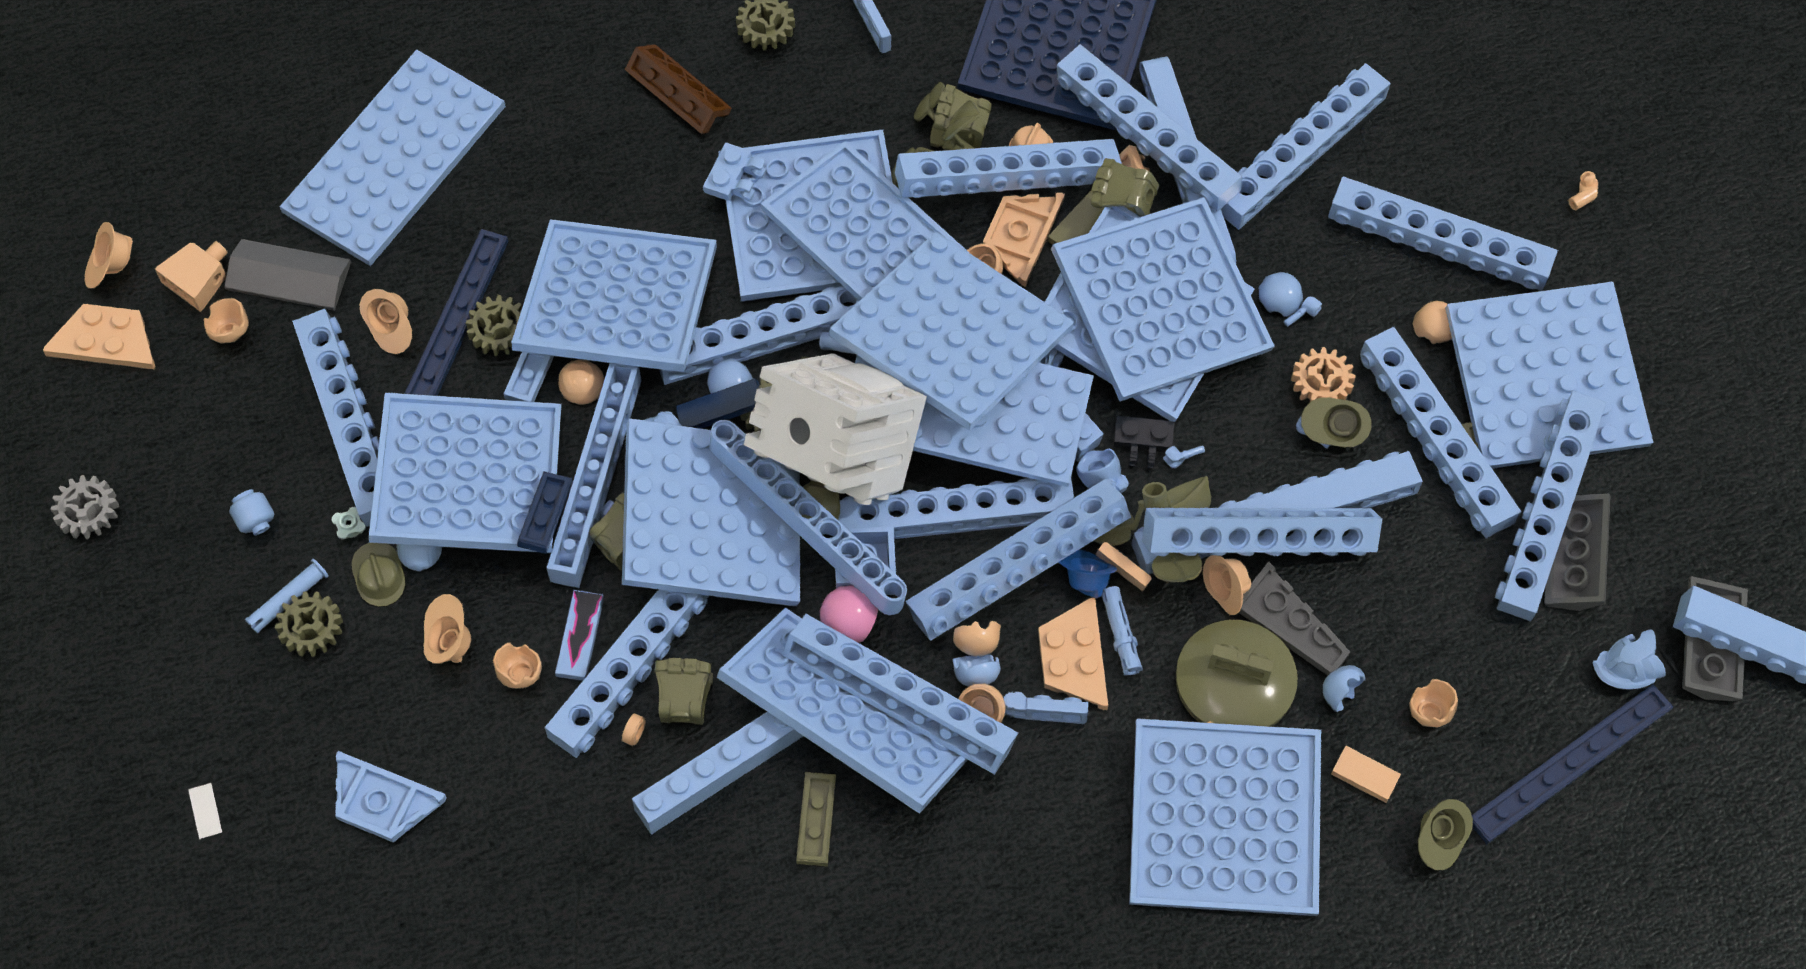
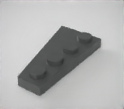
M1268 562L1251 583L1250 590L1243 594V604L1239 613L1251 622L1273 632L1282 640L1286 647L1328 676L1331 672L1341 667L1348 658L1350 651L1325 623L1322 624L1317 619L1311 607L1306 602L1303 603L1293 592V587L1286 580L1283 581L1275 572V567Z

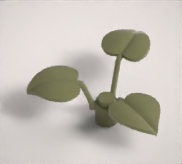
M939 82L922 99L914 113L916 121H921L927 114L934 120L933 108L938 104L941 93L945 88L942 82ZM971 100L965 102L950 119L949 126L946 130H943L942 139L945 143L942 148L945 151L975 149L956 134L971 122L982 117L975 103ZM912 147L905 153L931 152L933 150L918 147L915 150ZM895 164L891 171V176L893 184L897 187L898 183L895 176Z
M1205 476L1189 481L1169 491L1166 490V486L1162 483H1148L1142 489L1143 500L1138 501L1139 508L1135 519L1131 515V518L1093 541L1101 545L1107 542L1111 546L1129 541L1131 538L1130 530L1137 529L1144 510L1146 511V508H1209L1211 505V493L1208 477ZM1169 553L1166 556H1157L1152 563L1154 575L1160 580L1167 582L1193 580L1199 576L1202 570V560L1198 553L1195 556Z

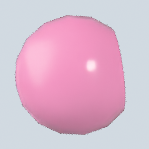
M841 586L825 597L820 608V619L825 625L857 643H861L868 636L875 623L878 608L870 602L864 593L854 586Z

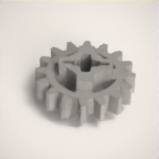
M81 475L80 482L75 483L73 479H69L70 486L68 488L64 486L59 487L62 492L61 496H53V500L57 504L51 507V511L55 515L53 517L57 526H60L63 533L67 534L70 532L73 538L76 539L80 533H83L84 537L89 539L90 532L95 531L98 536L101 535L100 528L102 526L106 528L111 527L108 519L117 518V514L113 509L118 508L119 504L115 499L116 494L114 490L109 487L105 480L99 482L96 476L87 481L85 476Z

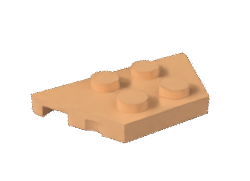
M1056 193L1055 197H1039V194H1030L1024 197L1017 195L1003 196L985 235L983 243L995 247L1000 252L1003 267L1022 286L1026 287L1065 197L1063 193Z
M83 304L43 349L45 355L49 357L147 369L155 368L143 317L139 310Z
M1090 598L1039 627L1038 636L1044 688L1056 693H1065L1068 697L1083 699L1098 705L1099 709L1107 710L1108 699L1095 598Z

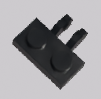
M1117 416L1114 447L1130 448L1129 466H1136L1138 462V449L1148 450L1146 458L1147 468H1154L1156 451L1165 452L1173 446L1174 422Z

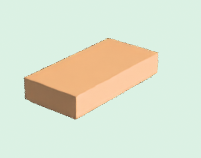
M1104 542L1098 549L1097 557L1116 566L1117 572L1143 592L1152 579L1149 574L1107 542Z
M1345 746L1331 775L1387 803L1401 775L1348 746Z

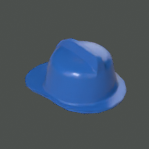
M1077 550L1058 562L1067 568L1071 587L1094 598L1101 597L1103 589L1108 586L1110 574L1117 571L1116 566L1083 550Z

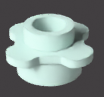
M351 507L347 512L335 513L332 516V522L338 528L337 536L341 539L353 538L362 533L366 528L364 522L360 520L356 507ZM351 521V524L346 525V522Z

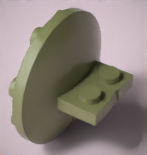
M1224 620L1207 625L1187 641L1178 659L1176 686L1179 697L1191 716L1200 723L1211 721L1217 724L1272 727L1288 712L1296 694L1297 670L1289 649L1273 632L1253 622Z

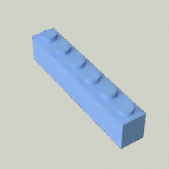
M1692 586L1681 596L1673 624L1674 628L1683 631L1687 636L1701 638L1710 642L1716 648L1727 649L1737 653L1742 659L1756 661L1766 665L1771 671L1785 673L1794 677L1796 681L1806 684L1805 631L1696 586Z
M766 712L633 797L634 809L649 832L653 834L796 742L803 735L769 712Z

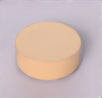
M635 713L632 714L623 731L622 742L633 746L639 741L646 723L644 717Z

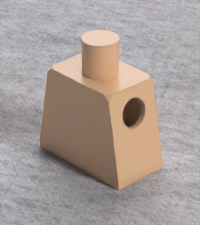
M217 241L206 251L195 243H189L158 265L155 271L162 284L201 312L226 278V273L219 261L228 252Z

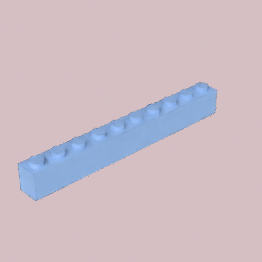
M1409 451L1401 454L1399 452H1392L1384 456L1383 459L1374 462L1372 460H1365L1354 468L1347 470L1345 468H1338L1327 476L1320 478L1312 476L1306 478L1300 484L1279 486L1270 493L1263 494L1258 492L1250 495L1243 501L1225 502L1219 508H1371L1417 494L1423 481ZM1141 527L1134 533L1131 545L1140 568L1147 574L1153 573V560L1158 555L1150 553L1143 544L1144 527ZM1181 529L1176 530L1173 533L1172 537L1177 536L1181 532ZM1210 529L1205 530L1201 537L1207 535ZM1238 529L1232 531L1229 537L1234 536ZM1266 529L1262 530L1258 534V537L1262 536L1266 532ZM1198 553L1201 558L1212 555L1210 553Z

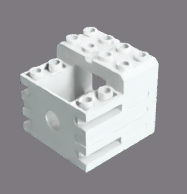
M827 354L762 367L760 378L771 383L772 386L756 390L754 399L756 404L754 411L751 412L749 423L761 428V431L746 434L745 446L753 449L754 453L758 456L771 458L784 464L787 469L798 471L812 481L825 484L824 487L827 490L842 494L846 493L854 497V501L859 504L870 505L874 498L888 500L889 494L897 493L903 489L927 396L903 386L899 380L881 370L861 363L855 364L836 354Z

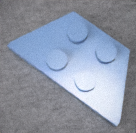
M340 751L336 754V818L391 842H395L442 805L447 798L444 793Z

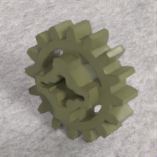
M745 0V8L739 7L738 9L739 16H736L738 35H743L744 43L751 40L752 48H756L758 44H761L763 50L767 49V45H772L776 49L777 42L780 41L786 44V36L792 37L795 18L793 9H788L787 1L779 3V0H754V2Z
M501 295L497 296L496 301H492L488 296L486 297V304L483 305L477 302V311H469L470 319L466 320L469 340H472L475 348L481 346L484 354H487L491 349L494 352V356H498L499 350H504L508 355L510 354L509 347L512 346L511 342L521 314L522 304L517 303L514 305L511 297L504 302ZM511 316L516 319V325L511 320ZM479 326H481L483 331L485 332L484 336L480 333Z
M306 591L303 592L302 599L298 600L295 595L291 596L293 603L291 605L283 603L282 607L285 613H277L276 615L278 621L281 622L275 625V629L280 633L278 637L281 643H286V647L290 652L297 649L299 656H303L305 651L309 650L313 657L318 648L324 653L327 652L325 646L327 643L333 645L337 643L333 635L342 634V630L338 625L343 623V619L338 614L340 610L337 604L332 605L329 596L322 600L320 593L317 591L313 598L309 597ZM326 615H328L327 628L324 626V622L327 620L325 617ZM291 621H294L295 625L291 628L293 632L290 633Z

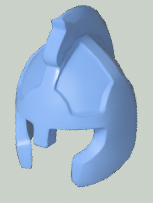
M1653 630L1643 631L1640 638L1634 641L1635 637L1633 634L1619 639L1608 652H1601L1597 661L1593 660L1594 670L1598 677L1606 684L1619 689L1646 687L1654 683L1656 679L1665 677L1664 665L1655 655L1656 638Z

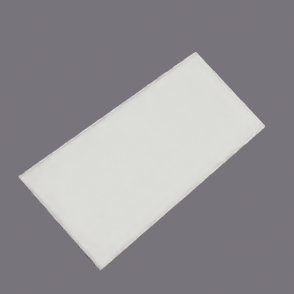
M209 783L188 789L199 839L222 833L212 784Z

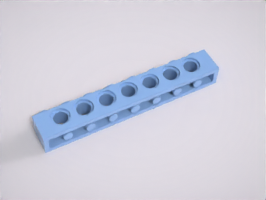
M1081 44L1057 64V80L1065 90L1070 89L1077 95L1083 105L1092 107L1101 120L1106 123L1110 122L1117 128L1118 133L1123 138L1132 140L1141 153L1146 156L1150 155L1155 159L1159 167L1164 172L1173 174L1182 187L1191 189L1198 195L1199 199L1205 197L1208 206L1213 207L1218 212L1241 191L1242 176ZM1088 78V79H1091V80H1089V81H1083L1082 79ZM1102 95H1111L1110 97H1102ZM1123 111H1130L1131 113L1124 114V113H1121V112H1123ZM1144 127L1151 128L1150 130H1142ZM1163 144H1170L1171 146H1169V147H1164V146H1161V145H1163ZM1188 160L1191 161V163L1185 164L1182 163V161ZM1210 177L1212 178V180L1206 181L1202 178Z
M1364 64L1359 70H1352L1340 87L1338 85L1334 86L1322 103L1320 101L1316 102L1304 119L1298 118L1287 134H1280L1274 140L1269 150L1266 152L1264 150L1255 157L1252 165L1248 168L1243 167L1238 172L1242 176L1241 191L1221 208L1223 217L1238 230L1242 228L1385 100L1391 83L1368 64Z
M1114 139L903 153L898 154L895 176L902 198H919L924 196L1093 184L1094 180H1096L1095 176L1098 168L1102 166L1105 158L1114 159L1120 164L1122 162Z
M1346 177L1341 179L1328 218L1334 219L1340 224H1348L1360 228L1366 233H1375L1388 238L1392 242L1404 243L1415 247L1421 252H1430L1441 256L1447 261H1456L1469 266L1473 270H1482L1496 275V277L1502 280H1511L1522 284L1528 289L1543 291L1558 251ZM1464 243L1470 244L1472 247H1468Z
M844 286L837 288L829 287L817 294L810 296L802 295L787 303H775L767 309L757 312L748 311L740 315V317L730 320L722 319L716 321L713 325L696 328L685 372L659 369L664 385L709 372L714 366L724 360L742 362L819 339L823 331L829 332L830 327L855 306L859 300ZM846 302H851L854 305L844 306L843 304ZM819 310H824V311H826L827 313H825V314H817V313H815V312H817V311H819ZM793 318H797L800 320L795 323L789 322V320ZM766 326L773 328L769 331L762 330V328ZM736 335H745V336H746V337H744V338H742V339H736V338H734ZM709 343H717V344H718V345L715 346V347H708V346H707Z
M322 309L292 322L358 515L368 527L370 526L374 491L369 492V490L375 485L379 438L372 435L371 429L375 428L373 419L369 412H364L362 405L367 404L361 388L356 389L354 381L358 380V376L353 365H348L346 357L350 356L344 340L340 341L337 334L342 333L336 317L330 318L327 311ZM328 341L325 345L320 346L321 343ZM336 365L333 369L327 370L330 366ZM345 388L341 393L336 394L338 390ZM353 412L350 417L344 418L346 414ZM362 436L359 441L352 443L356 437ZM365 461H370L367 466L360 467Z
M1392 327L1366 340L1360 353L1363 365L1367 369H1371L1376 377L1378 387L1390 397L1395 412L1403 416L1407 422L1410 434L1413 437H1417L1420 441L1425 456L1435 463L1439 469L1438 472L1442 481L1445 484H1449L1454 491L1457 503L1462 508L1464 507L1471 516L1470 519L1474 528L1477 531H1481L1485 538H1488L1515 524L1521 510L1397 330ZM1385 362H1391L1395 366H1388ZM1405 384L1411 389H1404L1400 385ZM1415 407H1421L1426 412H1420ZM1431 430H1437L1442 435H1436ZM1447 453L1455 454L1458 459L1449 457ZM1463 476L1471 477L1474 482L1466 481ZM1479 500L1488 501L1490 506L1483 505Z
M609 363L547 565L550 582L576 588L580 587L593 544L589 532L600 521L602 507L606 501L626 434V424L631 417L641 384L639 366Z
M1572 391L1568 400L1562 399L1557 415L1562 416L1559 425H1553L1548 441L1553 442L1550 451H1544L1539 465L1544 468L1542 476H1536L1531 488V493L1535 494L1532 503L1527 502L1522 515V519L1526 520L1524 529L1518 528L1513 541V545L1518 546L1515 556L1509 555L1504 568V572L1508 573L1506 582L1500 581L1495 594V598L1499 599L1497 610L1531 621L1537 613L1607 402L1576 391ZM1569 422L1578 423L1582 430L1572 429ZM1560 448H1568L1573 453V456H1565ZM1551 474L1561 475L1564 478V482H1556ZM1542 500H1551L1556 508H1547ZM1533 526H1542L1546 530L1547 535H1539L1535 532ZM1525 552L1534 553L1538 561H1529L1525 557ZM1522 578L1526 580L1529 588L1519 587L1515 579Z
M1024 478L1013 483L995 481L983 486L965 484L954 489L936 487L924 492L907 490L901 494L889 495L888 500L874 498L870 505L859 504L854 501V497L848 496L840 500L838 521L846 528L894 526V539L1028 526L1072 500L1074 494L1071 479L1069 486L1065 487L1031 478ZM1039 496H1045L1049 499V501L1040 502L1036 498ZM1010 499H1016L1020 502V504L1011 505L1007 501ZM980 502H987L991 506L989 508H981L978 504ZM951 505H958L962 509L959 511H952L948 507ZM922 508H929L933 512L930 514H923L919 510ZM893 511H900L903 513V515L900 517H893L890 515V513ZM863 514H871L874 518L864 520L861 516Z
M1104 479L906 600L914 621L930 641L1131 518L1125 498L1107 479Z
M1146 508L1142 542L1150 553L1158 556H1166L1169 553H1181L1187 556H1195L1197 553H1210L1216 556H1223L1226 553H1238L1244 556L1254 555V552H1265L1273 556L1282 555L1283 552H1293L1301 556L1310 555L1311 552H1321L1330 556L1338 555V552H1349L1353 555L1362 556L1366 552L1378 551L1382 518L1372 508ZM1181 529V532L1177 536L1172 537L1173 533L1176 530ZM1210 529L1207 535L1201 537L1205 530ZM1238 529L1234 536L1229 537L1232 531ZM1266 529V532L1262 536L1258 537V534L1262 530ZM1294 529V532L1286 537L1287 533ZM1322 529V532L1318 536L1314 537L1316 532ZM1350 529L1349 533L1343 536L1344 532Z
M659 589L545 726L547 737L575 758L581 752H587L595 741L594 736L601 728L605 729L614 718L613 713L619 705L624 706L630 700L633 688L638 682L642 683L648 678L652 671L651 666L657 659L661 660L666 656L670 649L669 644L676 636L680 637L684 634L689 625L688 621L694 614L698 615L707 604L709 596ZM674 603H680L683 605V607L677 611L669 609V607ZM654 626H663L665 628L660 633H652L650 631ZM637 648L646 650L641 656L631 654ZM618 671L628 673L622 679L613 678V675ZM599 694L609 696L604 702L594 701V698ZM580 717H587L590 719L589 722L583 726H578L574 724L575 721Z
M805 614L789 634L782 655L995 775L1009 754L1018 732L808 614Z

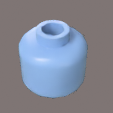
M251 489L232 499L233 504L230 507L229 513L240 532H253L254 536L270 528L268 523L273 519L274 511L263 493L254 492Z

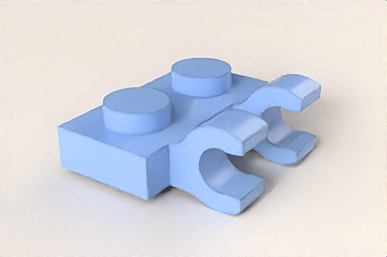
M725 143L703 185L704 193L730 201L732 195L751 201L755 190L752 189L754 182L748 179H741L745 172L762 179L766 172V168L763 167L765 160L760 157H752L750 150Z

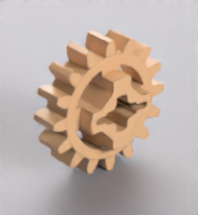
M1322 347L1321 352L1318 354L1314 349H1310L1308 356L1302 354L1299 362H1295L1294 372L1291 377V381L1296 382L1293 388L1294 392L1301 391L1300 400L1309 398L1311 402L1317 398L1324 397L1346 400L1347 395L1352 392L1354 387L1352 384L1355 380V375L1351 374L1353 365H1345L1347 357L1345 355L1340 358L1336 357L1337 350L1335 349L1331 354H1327L1325 347Z

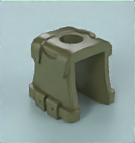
M947 84L941 93L930 135V146L943 147L945 143L942 139L943 130H946L949 126L950 119L965 102L971 100L975 103L982 117L971 122L956 134L972 147L980 148L984 129L986 128L991 111V103L983 98L977 99L956 89V86Z
M1105 158L1102 166L1098 168L1095 176L1096 180H1094L1092 186L1091 205L1102 208V211L1105 207L1124 206L1140 217L1151 214L1150 209L1159 188V184L1152 173L1145 169L1125 166L1114 159Z
M623 492L615 498L616 501L607 514L589 532L592 542L621 571L624 524Z
M669 658L656 661L655 673L659 685V717L661 723L679 722L703 725L706 700L711 685H713L711 664L688 658Z

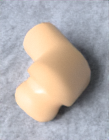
M1587 171L1581 174L1579 193L1568 200L1570 207L1575 211L1595 200L1598 195V180L1593 172Z

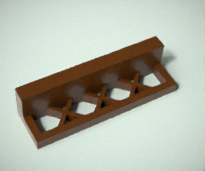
M657 45L635 48L625 70L701 134L709 132L716 117L729 115L732 108Z

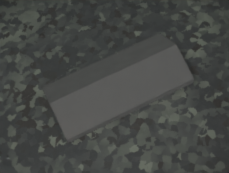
M241 239L230 255L225 290L335 311L351 261L350 259Z
M1609 493L1575 496L1545 586V606L1581 611L1606 603L1611 499ZM1550 500V509L1556 508L1555 504Z
M1689 577L1688 590L1692 586H1696L1747 607L1748 589L1698 577ZM1685 635L1682 688L1704 700L1741 701L1743 697L1744 659L1737 653L1727 649L1716 648L1710 642L1701 638Z

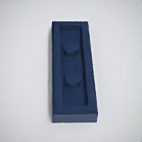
M754 378L676 406L679 423L682 426L702 429L714 425L719 420H728L754 411L756 404L754 399L756 390L760 389V384Z
M543 471L519 535L517 547L547 554L572 486V478Z

